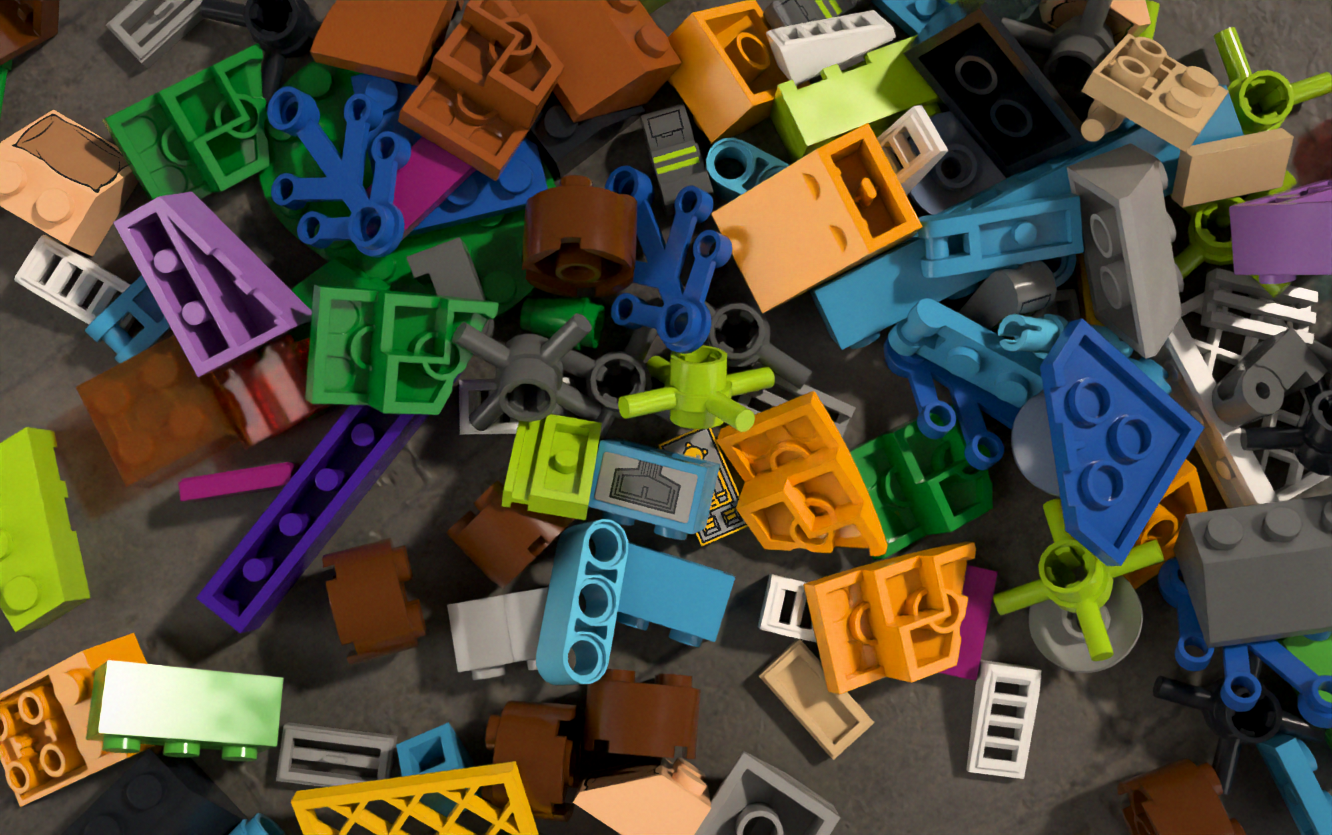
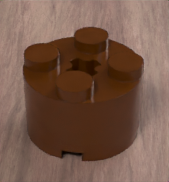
M581 175L562 177L559 180L558 187L543 190L530 197L525 206L522 270L526 269V280L534 287L545 292L569 297H577V288L595 287V297L611 295L629 287L633 283L636 265L637 200L627 194H618L607 189L593 187L592 180Z
M498 480L473 503L480 513L476 516L471 510L468 511L446 534L492 582H495L501 589H504L576 519L528 511L527 504L511 502L510 508L503 507L501 505L504 485Z
M391 538L323 555V568L335 565L336 576H333V580L325 582L341 645L354 643L355 650L350 651L346 657L349 665L418 647L417 638L426 636L425 631H427L419 598L408 601L404 582L412 580L413 573L405 545L394 547Z
M606 669L604 675L598 681L588 684L582 750L594 751L595 739L606 740L605 750L608 753L674 758L675 746L683 747V758L696 759L701 689L692 688L693 676L659 673L655 675V684L635 683L636 671Z
M510 700L502 709L501 715H490L486 728L487 750H494L493 764L516 761L534 819L568 822L572 817L575 804L565 803L568 787L578 788L581 774L583 728L582 724H572L571 722L573 718L581 713L578 705ZM504 783L483 786L482 799L503 810L509 801Z
M1181 758L1120 782L1117 786L1118 796L1125 793L1129 795L1131 806L1123 808L1121 811L1130 835H1246L1243 827L1235 818L1229 819L1218 797L1223 794L1221 782L1215 770L1208 762L1195 765L1191 760Z

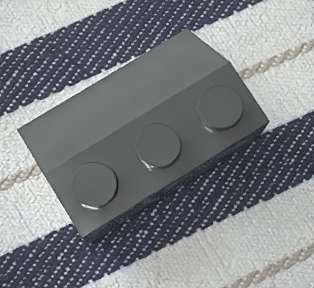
M1332 494L1185 515L1173 550L1207 648L1332 631Z

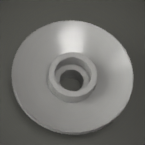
M1078 566L1071 570L1075 574V582L1078 580L1082 582L1087 576L1083 566ZM1123 575L1113 578L1110 598L1103 607L1099 608L1114 655L1109 659L1103 661L1091 660L1076 613L1061 609L1051 599L1030 606L1029 629L1032 639L1039 651L1050 662L1068 671L1093 673L1114 666L1130 653L1141 633L1143 611L1137 592Z

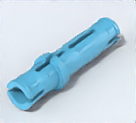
M1010 314L1000 323L998 336L1014 337L1015 340L1003 339L999 342L1005 350L1010 352H1033L1037 357L1045 359L1065 329L1068 321L1064 317L1055 314H1044V317L1039 316L1038 318ZM1091 325L1125 357L1129 358L1133 353V348L1126 342L1120 341L1119 337L1105 326Z

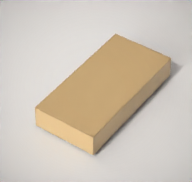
M1283 128L1192 145L1187 152L1180 150L1172 199L1181 207H1187L1282 187L1294 136Z
M797 638L758 673V676L833 760L874 724V721L848 692L842 694L828 692L822 663L801 639Z

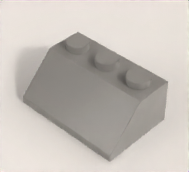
M1130 143L1067 166L1071 193L1080 196L1084 247L1083 258L1094 316L1147 359L1158 354L1182 316L1179 293L1184 289L1182 274L1173 258L1171 242H1174L1176 239V230L1173 220L1165 207L1163 190H1166L1168 186L1165 168L1157 157Z
M743 751L711 799V809L694 835H830L841 817L834 805L787 773Z

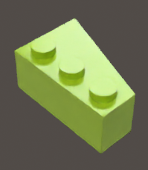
M918 35L868 52L863 56L864 61L842 71L838 63L823 68L819 72L822 80L801 89H797L793 79L777 85L770 117L792 164L814 150L869 123L876 138H878L913 106L922 105L929 118L942 113L940 108L944 105V102L903 54Z
M25 427L0 443V608L15 632L44 628L91 598L77 533L71 530L65 498H69L66 483L60 480L54 448H58L55 433L52 430Z

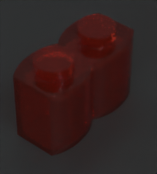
M292 335L284 336L260 350L264 359L258 363L255 362L254 358H251L229 368L223 373L227 382L216 388L213 393L244 450L280 435L306 418L332 405L312 404L305 400L310 338L295 342Z

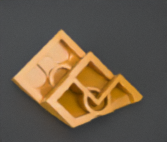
M815 391L755 414L754 424L746 432H740L730 425L720 429L716 442L745 482L736 510L764 549L791 551L802 548L811 552L831 553L834 547L867 548L869 549L870 556L886 554L888 544L867 488L843 438Z
M965 541L913 552L859 566L803 584L828 692L842 694L884 677L912 683L957 665L961 644L960 625L965 617L968 597L963 595L962 591L967 561L975 559L976 547L974 542Z

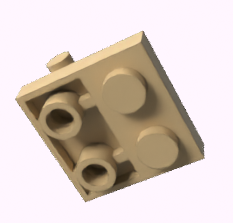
M1128 33L1093 70L1081 90L1083 93L1094 98L1088 111V118L1081 126V133L1086 140L1095 142L1100 140L1106 132L1117 129L1128 118L1180 150L1187 152L1229 91L1219 86L1218 80L1210 72L1196 66L1186 67L1167 56L1164 47L1156 41L1146 37L1136 38Z

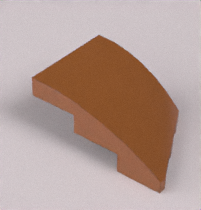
M337 0L324 18L310 53L317 63L419 86L424 79L434 47L441 48L453 12L454 10L461 11L465 0Z
M470 0L465 7L462 20L433 57L430 71L401 108L398 122L494 181H497L538 117L565 66L550 45L545 44L540 39L537 27L527 13L520 15L510 0Z

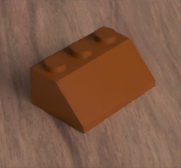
M510 0L520 15L527 13L537 27L540 39L545 44L550 45L565 66L552 91L574 123L648 103L682 64V61L671 47L668 37L658 28L640 0Z

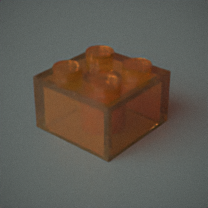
M175 335L76 386L126 487L151 488L246 437L213 371L198 377Z

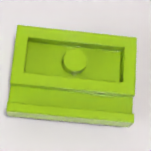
M553 414L537 421H519L503 489L501 506L510 508L511 502L527 504L528 511L586 520L602 423Z

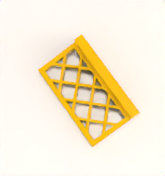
M516 761L296 791L291 800L303 835H347L355 822L377 835H411L400 829L409 815L437 830L435 835H477L455 822L464 808L492 823L485 835H496L500 829L512 835H539ZM504 783L509 801L501 810L475 795V792L480 786ZM438 792L457 804L448 817L421 803L419 800L423 794ZM384 800L402 810V812L392 824L365 809L369 801ZM329 807L348 819L341 830L338 831L319 820L315 808Z

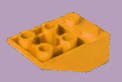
M869 123L814 150L711 213L720 233L730 239L732 243L731 255L762 314L912 238L922 228Z
M134 633L83 650L0 693V760L5 770L7 783L14 791L20 807L138 754L106 752L102 750L103 741L86 740L95 669L107 660L147 664ZM141 744L140 752L145 751L155 745Z

